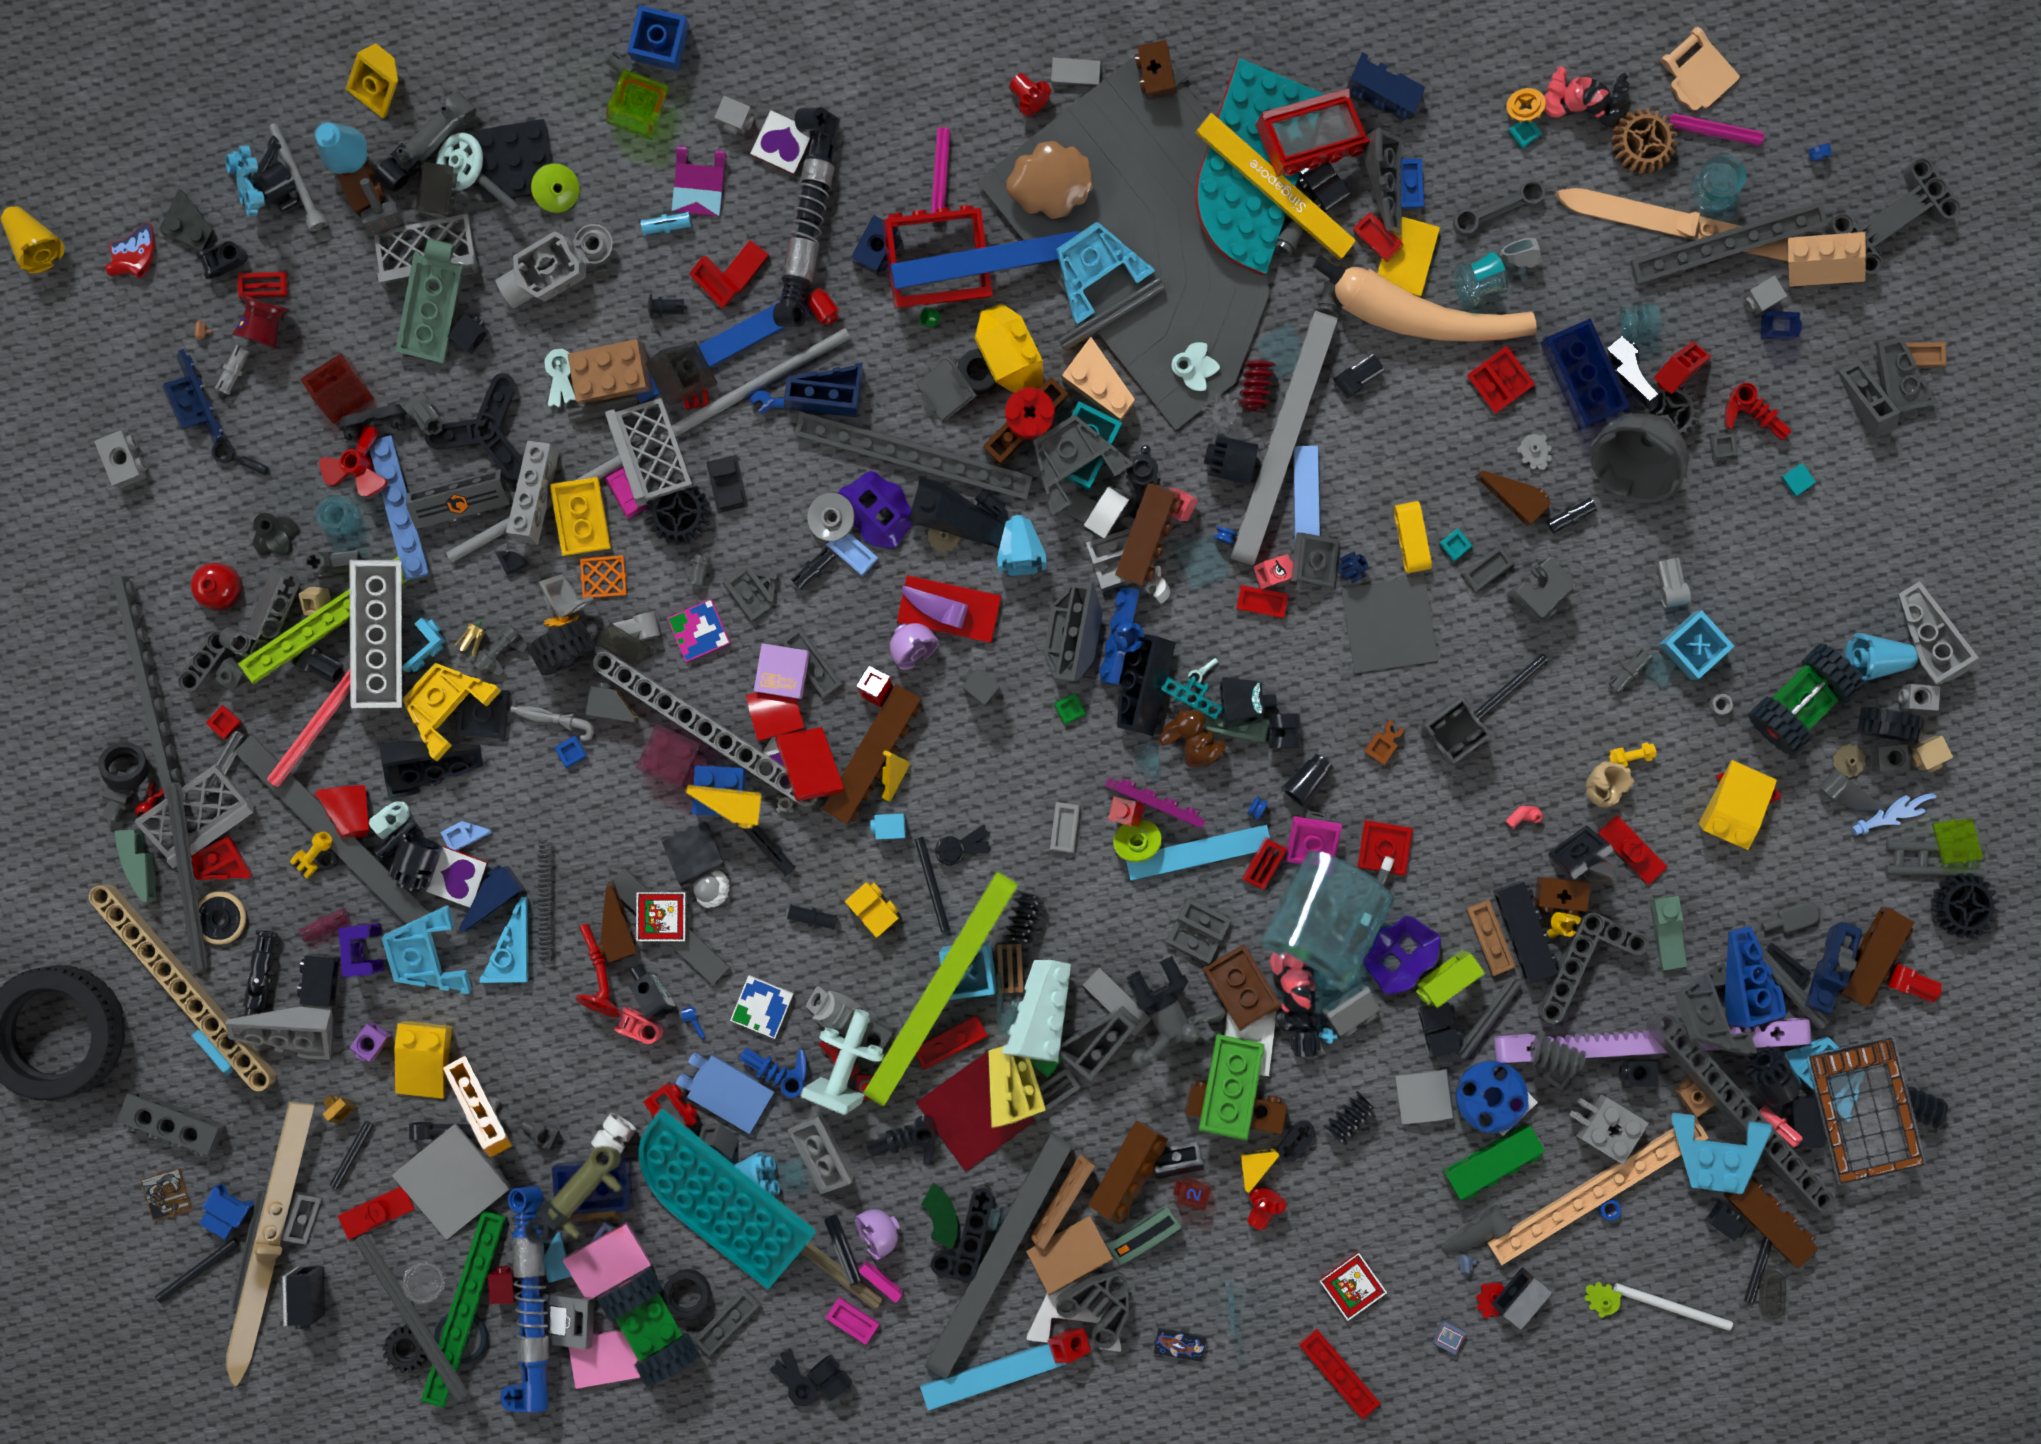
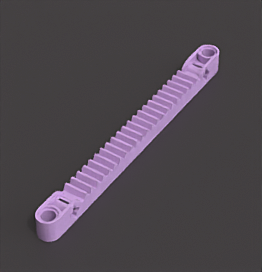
M1809 1018L1776 1019L1762 1023L1760 1027L1758 1025L1748 1028L1733 1025L1729 1027L1732 1034L1750 1032L1755 1047L1805 1045L1812 1043ZM1777 1029L1778 1033L1771 1036L1770 1033ZM1643 1030L1642 1033L1633 1031V1034L1624 1031L1623 1035L1618 1032H1614L1613 1035L1605 1032L1604 1036L1595 1033L1594 1037L1590 1034H1585L1584 1037L1576 1034L1575 1038L1566 1035L1565 1039L1559 1035H1556L1555 1039L1547 1036L1551 1042L1554 1040L1558 1041L1560 1046L1567 1044L1569 1049L1575 1047L1578 1048L1579 1052L1582 1050L1586 1051V1058L1667 1053L1647 1030ZM1521 1034L1494 1037L1496 1061L1501 1063L1531 1061L1532 1057H1530V1051L1527 1050V1047L1531 1046V1042L1533 1043L1536 1036ZM1679 1038L1677 1039V1042H1676L1677 1047H1679V1045H1680V1040H1679ZM1698 1043L1705 1051L1723 1050Z

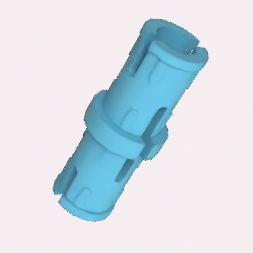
M689 212L671 216L662 214V217L641 220L644 236L664 231L667 234L671 233V230L692 227Z

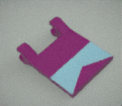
M677 146L672 212H689L690 214L720 217L726 152L724 150L715 151L714 167L687 164L688 149L685 146Z

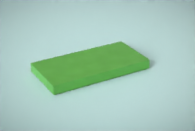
M1216 1034L1198 1131L1244 1141L1248 1140L1265 1044Z

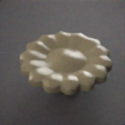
M932 528L928 531V541L931 542V547L935 548L938 552L946 553L947 551H952L961 540L959 536Z
M1842 745L1840 749L1835 750V755L1832 757V765L1835 769L1848 778L1858 776L1859 772H1863V767L1866 766V756L1863 755V750L1859 749L1856 745Z

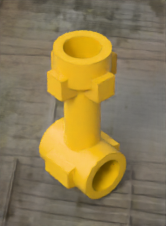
M1647 742L1641 744V749L1628 752L1624 751V747L1610 750V756H1608L1610 762L1628 767V761L1644 758L1645 762L1652 761V758L1657 757V752L1654 744H1648Z

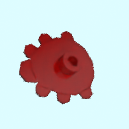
M1500 1283L1481 1284L1482 1291L1481 1294L1476 1296V1299L1480 1301L1477 1309L1482 1310L1481 1315L1484 1318H1490L1492 1314L1494 1317L1499 1316L1498 1310L1491 1303L1505 1288Z

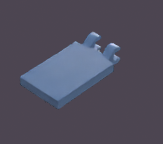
M694 1052L688 1063L699 1068L697 1074L692 1079L681 1073L675 1084L690 1091L687 1098L750 1134L775 1091L713 1054L707 1060Z

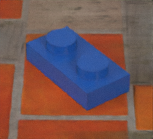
M1422 158L1401 159V209L1423 208Z

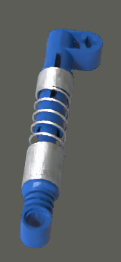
M532 1185L515 1188L510 1191L508 1196L511 1210L517 1213V1215H514V1219H517V1221H514V1225H518L512 1233V1259H514L513 1276L521 1278L515 1281L514 1285L522 1288V1291L514 1296L518 1299V1306L515 1310L519 1313V1319L516 1321V1324L520 1326V1332L516 1336L518 1337V1365L522 1367V1383L504 1387L500 1394V1400L506 1410L515 1412H540L549 1409L547 1364L549 1363L550 1354L548 1349L549 1337L545 1335V1327H548V1325H544V1315L547 1312H544L543 1302L547 1300L543 1299V1296H539V1289H545L546 1286H539L538 1277L545 1276L544 1245L533 1244L525 1237L526 1225L531 1220L539 1217L536 1211L539 1210L543 1203L541 1189L538 1186ZM538 1226L537 1234L541 1238L543 1236V1231L540 1229V1226Z

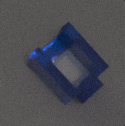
M1771 311L1761 315V339L1792 340L1799 337L1802 330L1800 312Z

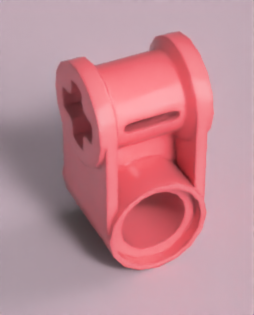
M623 1006V1015L619 1024L614 1027L616 1032L645 1044L654 1043L662 1037L663 1027L658 1021L647 1019L642 1013ZM648 1025L655 1029L656 1034L654 1038H649L645 1033Z

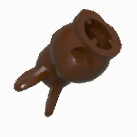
M1198 709L1180 711L1175 720L1165 726L1159 739L1160 744L1165 746L1176 742L1180 738H1184L1185 764L1188 767L1209 766L1222 754L1227 746L1222 740L1214 741V733L1211 730L1204 731L1206 717Z

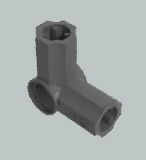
M358 550L339 553L312 551L308 552L307 556L303 558V567L307 568L310 573H313L315 579L327 578V576L331 578L336 577V574L349 573V560H362V557Z

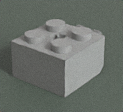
M1602 1094L1594 1106L1579 1098L1577 1102L1580 1106L1591 1110V1112L1585 1119L1580 1113L1571 1111L1570 1116L1583 1123L1576 1136L1624 1165L1649 1123ZM1610 1126L1616 1128L1613 1133L1608 1130Z

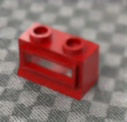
M666 1083L643 1101L653 1117L662 1108L686 1128L691 1127L698 1121L696 1109L691 1103H685L681 1098L683 1093L676 1084Z

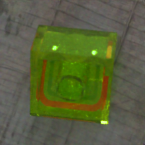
M623 69L606 108V123L652 140L662 117L669 86Z

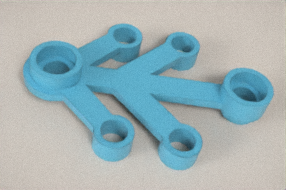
M239 146L238 152L232 151L231 154H226L225 156L227 172L234 174L236 177L239 200L241 204H245L247 216H257L258 209L264 206V195L253 188L247 177L249 173H257L256 158H251L249 146Z

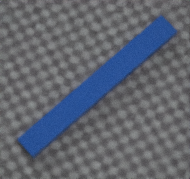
M1079 231L894 263L890 265L894 289H903L1058 261L1056 249L1078 235Z
M803 303L806 308L808 316L811 314V312L807 307L806 303ZM776 304L688 350L696 353L697 362L691 363L690 357H687L677 362V365L680 367L677 372L671 370L669 366L670 361L651 370L654 391L636 394L640 403H646L680 385V379L683 378L685 381L688 375L691 379L694 372L697 375L700 374L699 369L702 368L706 371L786 328L777 326L773 320V309Z

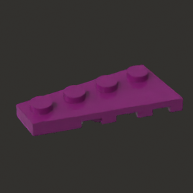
M1108 777L1105 783L1107 788L1118 791L1123 795L1143 802L1199 828H1203L1206 819L1199 817V811L1188 806L1186 810L1178 808L1179 802L1167 797L1164 801L1156 798L1158 793L1150 789L1144 788L1143 792L1135 789L1136 783L1125 778L1122 779V782Z

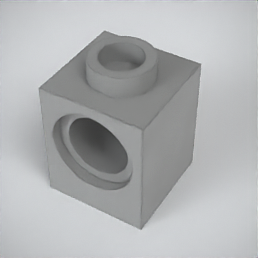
M1774 275L1745 293L1744 303L1749 311H1753L1757 315L1787 297Z
M1903 685V689L1900 690L1898 697L1901 709L1939 711L1940 686ZM1917 691L1922 696V700L1919 704L1914 699L1915 693Z

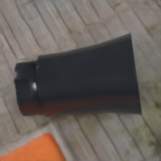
M1316 753L1281 789L1297 804L1307 809L1334 767L1324 757Z

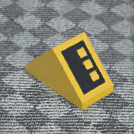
M1275 1149L1239 1152L1243 1187L1248 1193L1279 1157Z

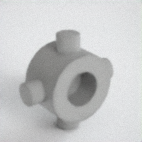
M780 795L777 797L778 808L776 810L778 813L781 811L792 813L794 811L791 798L781 797Z

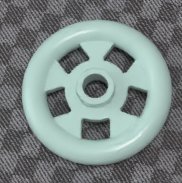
M456 133L442 144L438 152L436 168L437 173L441 174V178L439 177L442 183L446 181L445 186L447 188L457 191L464 190L476 181L483 164V153L479 142L470 134ZM459 143L460 149L454 151L453 147ZM469 147L473 152L471 155H468L466 152ZM447 157H450L449 167H446ZM471 166L470 172L466 175L467 168ZM453 172L458 174L456 181L451 179Z

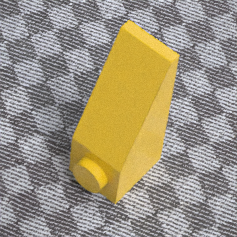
M694 785L687 786V793L731 822L738 823V827L752 828L753 825H758L761 793Z

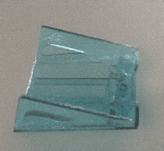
M1310 850L1293 871L1260 945L1280 956L1286 952L1325 974L1326 978L1324 981L1346 993L1395 898L1382 884L1359 868L1333 856Z

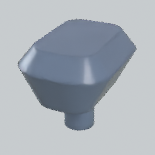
M1461 1255L1459 1258L1460 1270L1464 1274L1468 1275L1471 1273L1473 1266L1477 1265L1476 1260L1472 1261L1470 1256Z

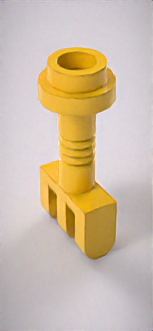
M326 832L316 833L312 838L313 846L307 853L300 850L290 860L292 865L297 864L299 861L301 862L296 868L299 872H302L305 868L308 869L303 875L306 879L318 868V865L313 861L320 851H327L332 845V837Z

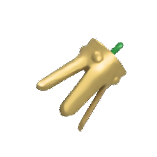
M479 621L477 626L469 623L466 632L453 647L465 636L459 648L461 651H464L475 638L472 656L476 657L480 642L486 631L479 628L482 621Z

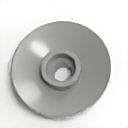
M825 493L818 496L812 502L808 510L807 519L811 531L818 538L826 541H836L842 539L850 532L854 524L855 515L854 509L847 498L837 493ZM835 513L837 520L831 522L830 516Z

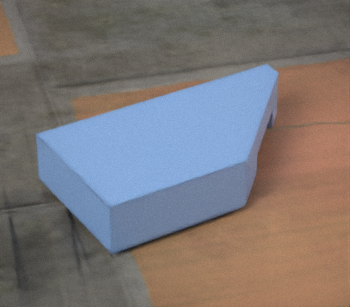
M461 821L440 833L447 847L459 851L491 834L492 831Z

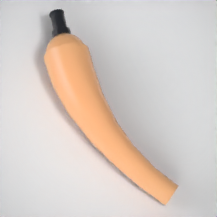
M1322 254L1319 255L1312 265V268L1328 277L1329 282L1335 285L1336 297L1344 310L1369 324L1399 334L1439 341H1488L1535 335L1537 331L1533 312L1496 315L1459 311L1445 308L1417 297L1391 283L1370 268L1368 270L1360 267L1345 269L1341 265L1336 266L1323 257Z

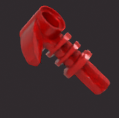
M1742 383L1732 389L1724 412L1725 428L1731 430L1738 411L1743 410L1747 415L1752 413L1754 421L1756 419L1759 420L1758 427L1760 429L1766 426L1780 440H1784L1791 433V429L1776 416L1779 411L1776 408L1773 410L1768 409L1770 404L1764 405L1762 403L1764 399L1762 397L1757 398L1758 391L1753 384ZM1740 390H1744L1747 393V401H1743L1739 397Z

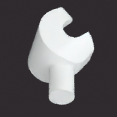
M1153 566L1156 569L1151 582L1147 583L1144 589L1150 595L1154 592L1153 596L1159 603H1163L1170 596V588L1161 577V567Z

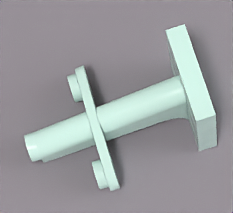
M860 1009L855 1010L845 1039L838 1035L839 1031L827 1027L821 1032L819 1037L821 1040L841 1050L830 1079L820 1077L804 1087L801 1094L802 1098L844 1115L862 1104L864 1095L847 1088L856 1057L858 1055L872 1061H882L884 1056L882 1053L883 1049L878 1046L869 1045L868 1048L860 1046L870 1019L868 1012Z

